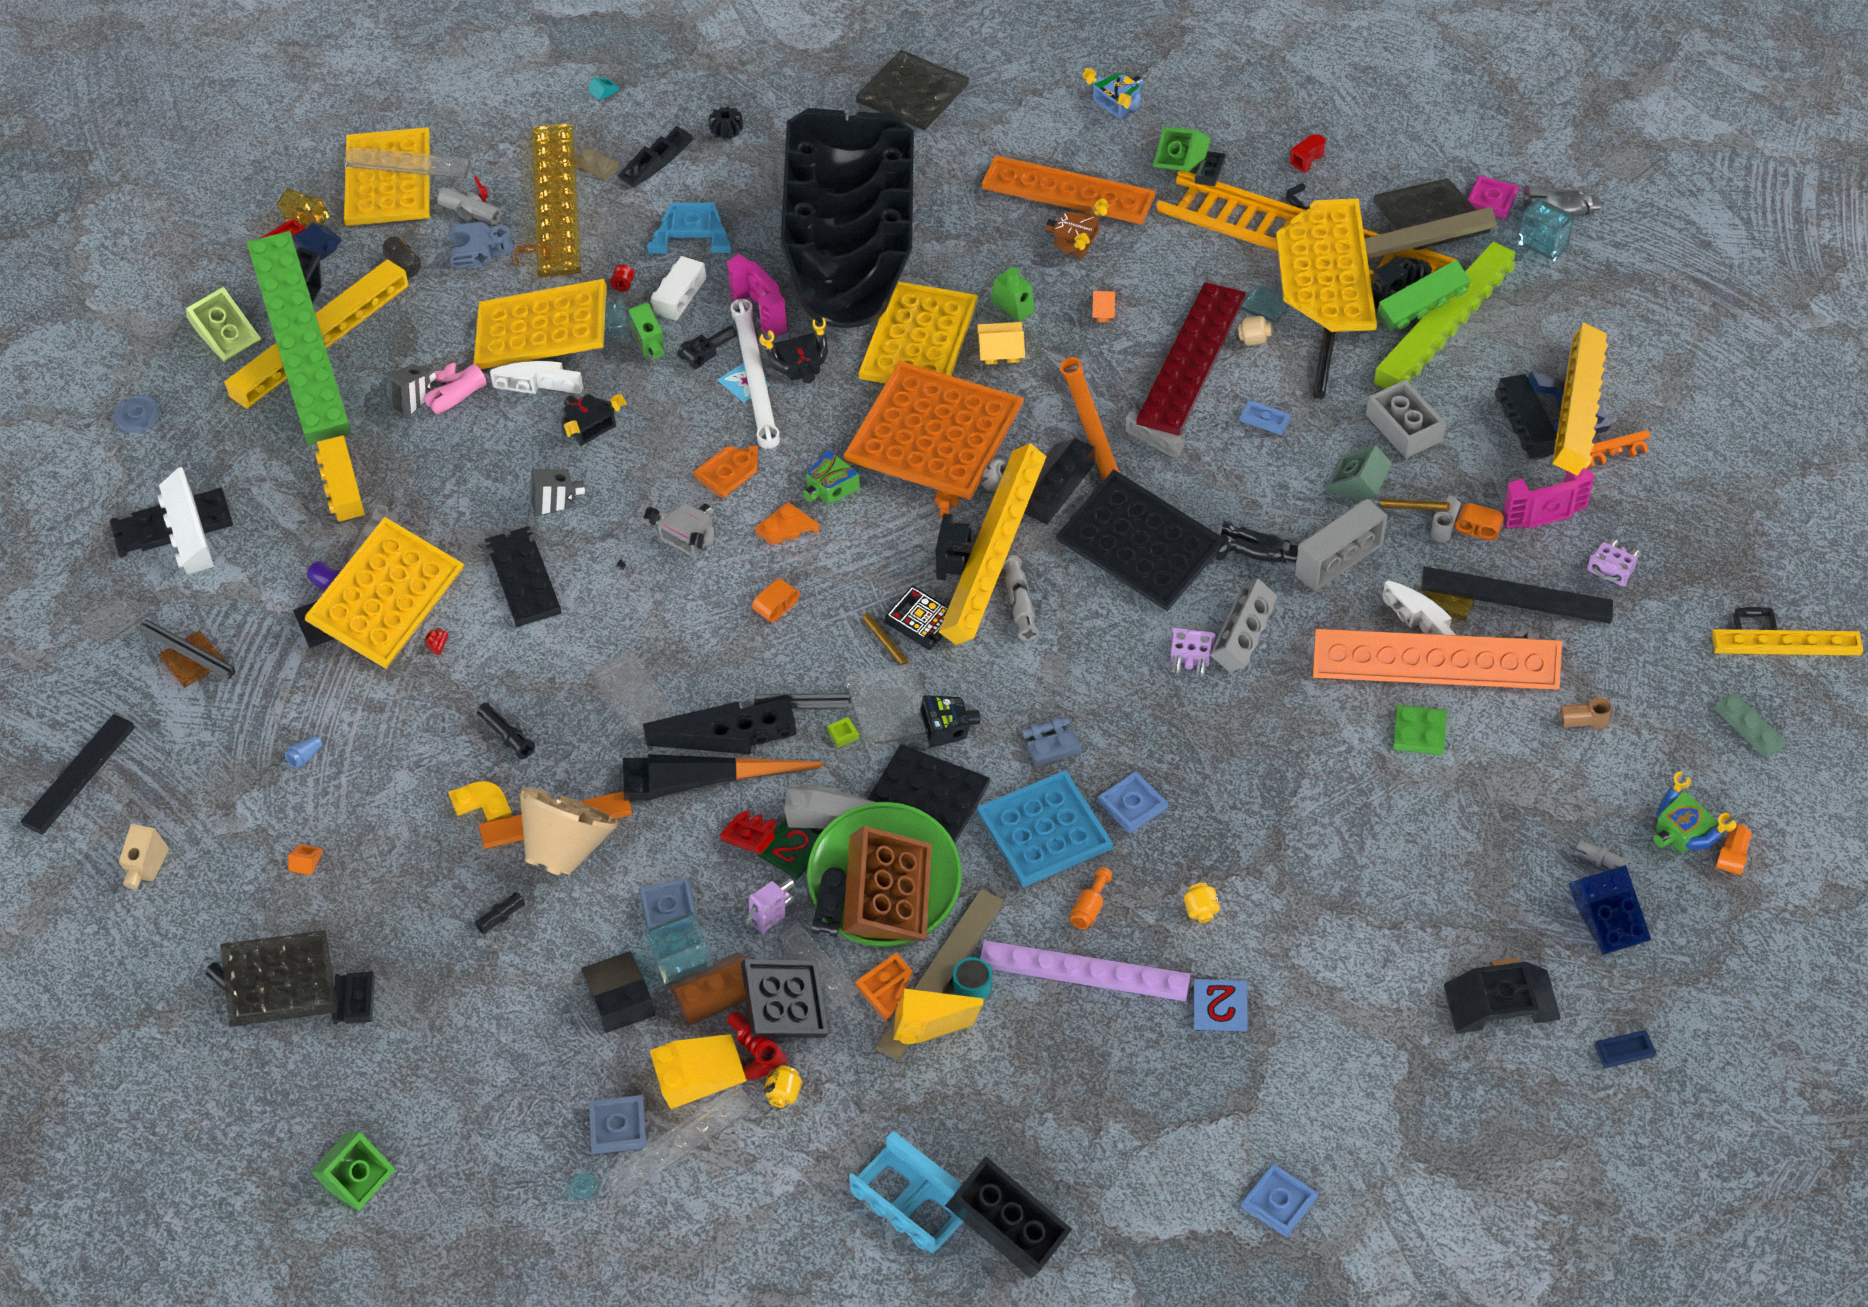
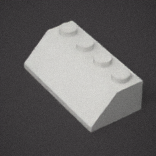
M183 467L177 468L159 485L161 494L157 496L161 508L166 507L167 514H164L163 517L167 528L172 527L173 534H169L173 548L177 547L179 551L178 554H175L179 568L184 567L188 575L212 568L214 564Z

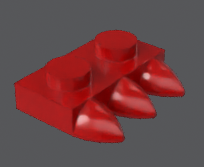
M746 810L734 817L720 833L722 842L760 855L775 838L773 832L776 821L771 819L762 824V814L749 820L750 811Z

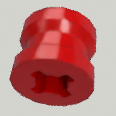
M625 264L615 266L610 279L612 288L621 292L628 291L631 281H633L635 276L634 270Z

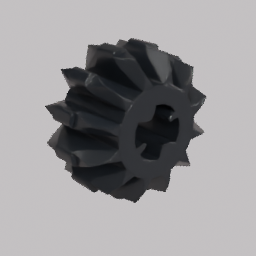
M729 105L726 108L720 106L719 110L713 109V113L709 114V129L715 137L721 136L722 139L726 137L732 139L733 135L739 136V132L743 130V116L741 112L737 111L736 107L730 109Z
M1402 257L1397 262L1408 271L1406 285L1417 282L1431 274L1432 267L1428 263L1416 258Z

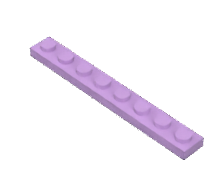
M984 940L980 959L992 967L991 970L1181 1001L1187 1000L1191 975L1190 973Z

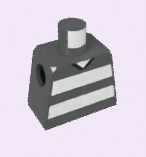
M411 364L388 375L390 409L405 418L413 414L424 404V396L431 391L430 383L436 379L435 372L430 368L424 370L415 364Z
M532 469L530 500L535 516L569 509L572 507V495L585 494L583 480L572 482L569 471L566 469Z

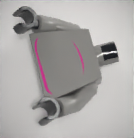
M684 504L680 508L666 513L659 512L653 507L646 508L643 518L649 519L651 525L658 524L660 539L695 558L703 547H710L713 544L715 530L712 527V519L710 517L713 514V509L708 504H703L699 509Z

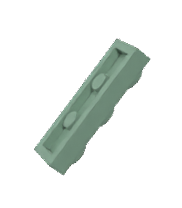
M1735 692L1716 703L1714 709L1765 759L1784 748L1786 741Z

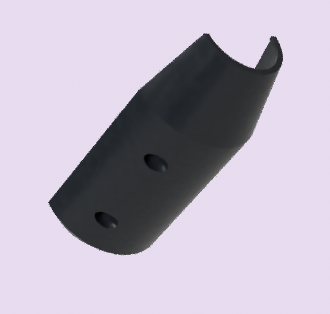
M808 108L787 121L781 247L804 310L820 323H823L822 318H824L828 326L855 328L870 324L881 317L890 303L911 255L914 130L894 114L857 111L855 115L850 116L845 113V110Z

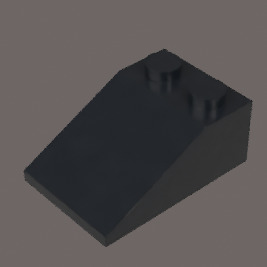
M631 951L581 968L605 1033L655 1016L652 998Z

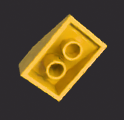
M904 989L895 1011L893 1040L901 1041L904 1044L922 1043L973 1026L982 1008L984 999Z
M732 1034L677 1040L649 1050L662 1095L670 1109L747 1081Z

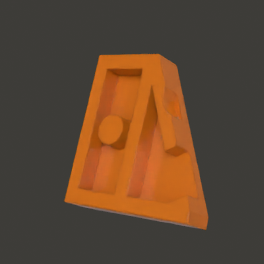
M790 502L784 504L755 527L756 534L771 545L782 543L785 540L800 538V533L812 530L814 534L820 531V524Z
M896 952L855 982V986L887 1023L890 1021L902 993L912 977L913 971Z

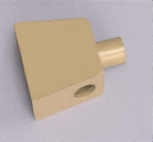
M136 824L130 825L119 859V864L127 873L123 885L128 888L138 889L141 879L153 881L168 853L169 847L155 828Z

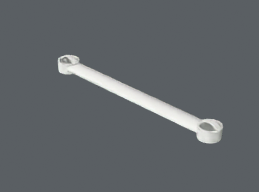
M737 299L731 304V316L736 323L757 424V442L762 448L771 449L779 444L780 436L779 430L775 427L757 343L752 319L753 308L749 300ZM766 434L767 439L761 438L763 435Z

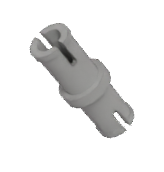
M1582 839L1576 848L1578 850L1575 851V855L1596 862V866H1605L1623 875L1629 866L1627 864L1630 863V859L1609 852V848H1600Z

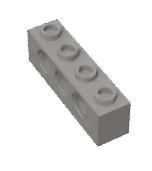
M1258 578L1242 585L1210 653V656L1229 673L1238 669H1244L1250 663V656L1258 645V638L1266 627V620L1274 610L1277 595Z

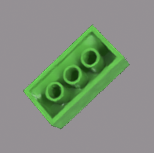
M1456 259L1380 301L1376 317L1391 331L1396 328L1399 330L1403 329L1414 318L1421 319L1425 317L1432 308H1441L1452 297L1456 296L1458 298L1467 293L1471 281Z

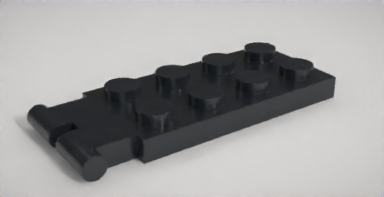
M222 487L193 495L204 534L233 526ZM160 505L133 512L131 517L120 520L112 518L110 520L118 556L125 557L128 554L127 552L137 549L146 551L171 543L169 534H173L172 527L167 528L163 517L164 514H167L166 507L161 508Z
M530 526L510 531L511 536L507 538L503 533L485 539L487 548L492 546L491 560L516 627L562 614L535 540L530 542L529 535H532Z

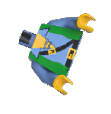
M1090 68L1085 69L1082 78L1086 79L1088 84L1093 85V100L1119 119L1123 118L1130 110H1138L1141 102V87L1143 86V80L1140 76L1130 79L1123 73H1117L1110 77L1101 78L1096 75L1097 73Z

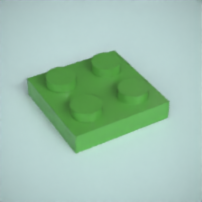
M1397 705L1393 750L1443 755L1447 710Z

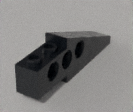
M789 698L740 709L739 702L737 701L643 723L647 746L751 754L750 746L761 745L769 741L786 739L797 735L795 718Z

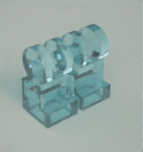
M618 297L616 303H611V299H606L604 338H606V328L609 330L610 337L629 335L623 297Z

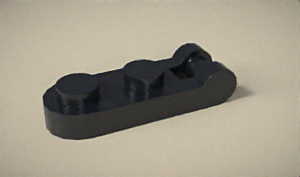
M832 867L823 873L812 924V934L819 935L822 932L830 934V937H838L847 878L846 873L840 868ZM823 918L832 919V922L826 923L822 922Z

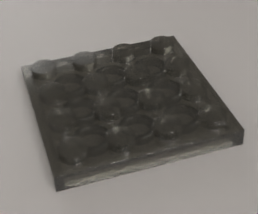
M900 50L856 95V102L881 113L894 114L901 121L925 131L969 84V77Z
M1449 178L1376 194L1373 199V203L1397 230L1477 210ZM1491 228L1414 247L1413 249L1415 251L1487 234L1490 233Z
M326 930L220 944L229 1027L338 1012Z

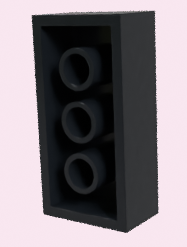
M987 1156L981 1160L945 1205L1031 1279L1041 1271L1072 1231L1069 1225Z

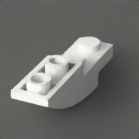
M520 362L491 369L490 372L493 388L536 394L538 388L581 394L583 390L581 372L563 370L562 363Z
M1389 580L1385 582L1383 591L1384 602L1391 606L1399 619L1405 622L1411 629L1419 625L1425 634L1456 635L1450 629L1452 618L1435 602L1402 584Z

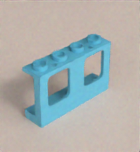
M892 1131L886 1137L887 1147L857 1177L853 1173L849 1175L850 1191L857 1199L867 1201L877 1215L887 1217L897 1231L900 1233L905 1232L912 1237L916 1246L922 1250L926 1248L934 1254L963 1223L958 1216L945 1206L962 1184L895 1131ZM886 1167H891L910 1182V1185L892 1204L868 1186ZM928 1199L936 1202L951 1215V1218L933 1237L909 1219Z

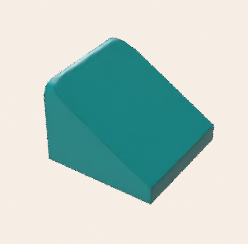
M594 77L591 80L588 91L598 100H603L619 91V87L609 78Z

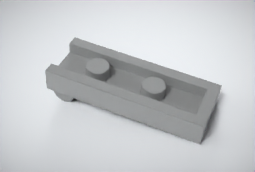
M1133 411L1126 416V432L1174 459L1181 454V450L1184 448V434L1178 436L1136 425L1138 414Z

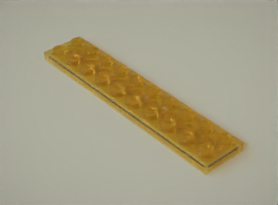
M573 123L532 127L538 277L579 274L582 272Z

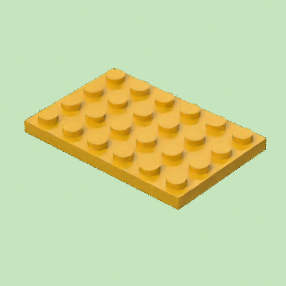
M429 127L346 135L344 222L346 226L430 218Z
M599 279L479 301L473 364L481 370L603 348L607 287L605 280Z
M898 282L886 311L879 318L859 371V379L886 384L899 361L952 376L978 302V295Z
M384 517L306 614L305 621L387 669L462 572L465 564Z

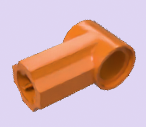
M1738 824L1733 831H1728L1716 868L1742 875L1748 856L1746 852L1752 835L1747 826Z

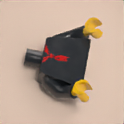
M822 318V327H817L815 319L813 320V329L817 332V336L814 333L776 342L774 347L772 344L774 340L773 332L768 331L770 340H765L763 334H761L759 341L763 346L767 347L765 351L772 368L782 374H786L792 381L802 378L804 383H812L815 380V375L820 373V365L825 363L828 354L827 337L823 332L826 328L825 319Z
M586 394L579 399L574 395L568 396L564 401V417L561 419L562 434L568 437L574 436L578 444L582 446L616 427L614 411L617 412L621 406L627 405L623 395L617 394L610 401L595 398L591 394Z

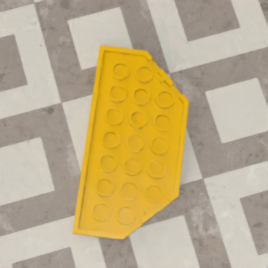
M1359 199L1315 200L1310 204L1308 210L1304 213L1300 212L1290 221L1286 228H1281L1276 232L1283 301L1331 332L1376 330L1377 321Z

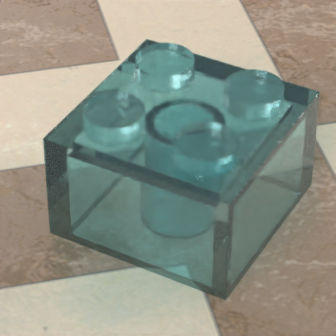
M1537 197L1523 212L1518 244L1556 261L1569 246L1575 215Z
M693 912L644 930L664 984L714 965Z

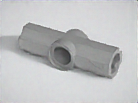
M444 187L439 192L438 204L456 211L464 220L474 218L490 225H496L499 222L501 209L483 202L477 194L469 192L465 195Z

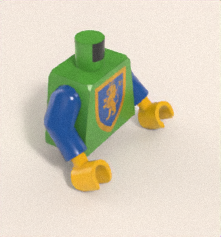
M1679 771L1674 776L1676 784L1668 789L1660 801L1656 814L1658 819L1656 830L1658 833L1653 836V839L1660 848L1671 844L1679 852L1689 849H1708L1724 835V831H1733L1736 828V822L1732 820L1729 824H1724L1731 817L1729 813L1721 814L1717 821L1686 791L1681 793V789L1690 786L1691 779L1688 777L1685 783H1679V778L1683 775V772Z

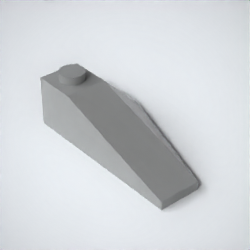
M794 784L787 790L784 811L788 827L826 828L828 824L841 814L858 806L876 802L822 785Z

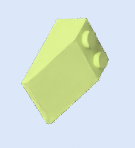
M224 287L186 308L187 319L223 362L261 340Z

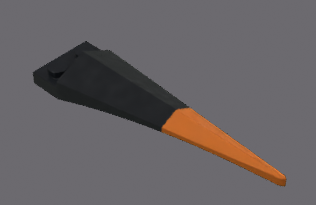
M648 754V758H623L624 800H652L669 794L736 779L818 769L823 766V762Z

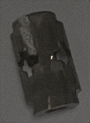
M390 237L384 242L382 248L385 258L404 269L407 277H413L420 271V259L404 239Z

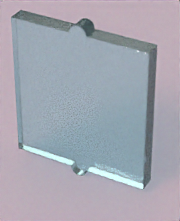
M1259 285L1252 294H1249L1248 300L1242 306V310L1256 316H1263L1266 320L1276 324L1281 316L1287 313L1290 305L1283 301V294Z

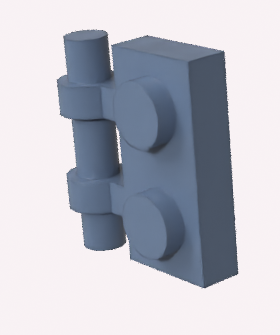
M1068 716L1060 719L1058 717L1051 718L1050 722L1040 725L1037 723L1031 724L1029 728L1021 730L1023 739L1032 737L1034 740L1027 742V750L1035 767L1082 753L1081 744L1074 730L1063 731L1062 729L1063 727L1070 726ZM1050 731L1054 732V735L1044 738L1041 735Z

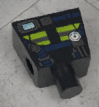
M924 695L922 698L920 714L930 747L964 740L967 738L970 725L980 724L979 710H966L961 697Z

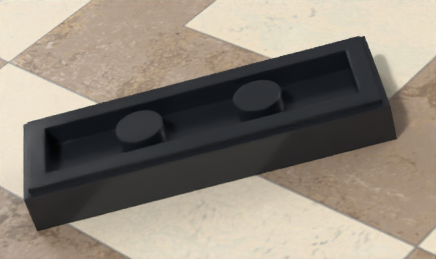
M1207 151L1205 159L1201 161L1194 183L1216 186L1226 160V154Z

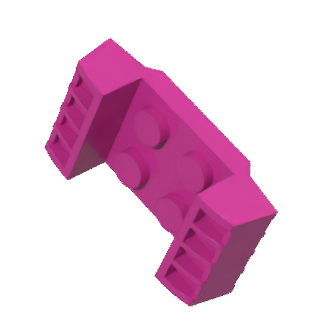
M740 253L727 262L731 297L734 301L751 297L755 303L759 304L761 330L767 335L769 330L773 332L774 337L788 332L785 300L780 294V286L756 262L747 260Z
M1583 468L1578 476L1566 471L1564 482L1546 488H1539L1531 492L1522 478L1509 483L1502 512L1506 529L1516 527L1530 529L1571 518L1573 513L1588 507L1595 476L1588 468Z

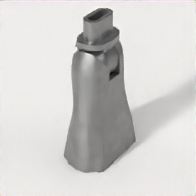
M1527 185L1523 193V206L1528 224L1560 217L1581 216L1586 213L1591 214L1592 211L1601 210V202L1598 196H1591L1589 193L1584 194L1581 191H1556Z

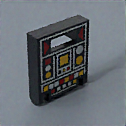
M912 585L885 615L884 623L926 649L931 650L935 645L934 642L937 644L943 637L939 630L949 607ZM909 602L910 609L904 615L899 613Z

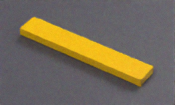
M1713 629L1711 634L1714 654L1862 656L1863 653L1860 631Z

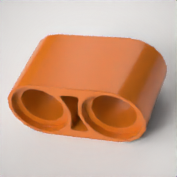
M1465 503L1460 508L1455 528L1460 533L1492 541L1497 539L1504 516L1497 510Z
M778 578L754 599L752 609L768 621L775 622L796 604L800 597V591L783 579Z

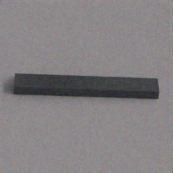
M113 714L21 820L22 825L43 835L135 728L133 722Z

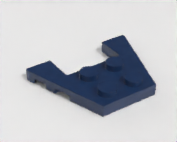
M1531 371L1527 378L1534 392L1554 394L1561 407L1565 382ZM1599 400L1597 402L1599 409L1595 416L1598 418L1594 426L1595 434L1606 432L1611 427V423ZM1556 420V422L1553 424V428L1556 434L1558 431L1559 420Z

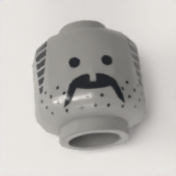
M994 459L985 465L980 483L986 490L991 492L997 490L1007 462L1003 459Z

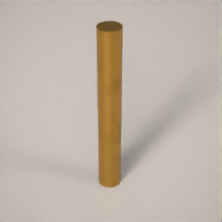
M1381 499L1380 502L1381 508L1449 511L1450 503L1442 501Z
M869 613L865 614L862 617L865 624L900 666L905 667L909 660Z

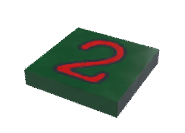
M785 819L773 832L775 836L773 841L757 856L798 880L808 869L809 857L819 835L808 828L788 827L787 819Z

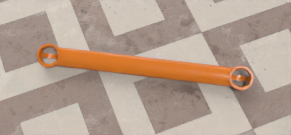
M1069 357L1061 362L1060 371L1069 386L1089 444L1095 447L1094 458L1104 481L1113 469L1117 472L1119 470L1083 375L1084 368L1081 361L1076 357ZM1067 368L1070 369V373L1065 372Z

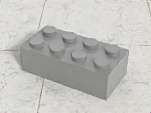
M1367 498L1360 504H1355L1344 515L1336 517L1326 527H1321L1310 538L1303 539L1298 545L1295 576L1314 592L1319 590L1383 546L1387 514Z

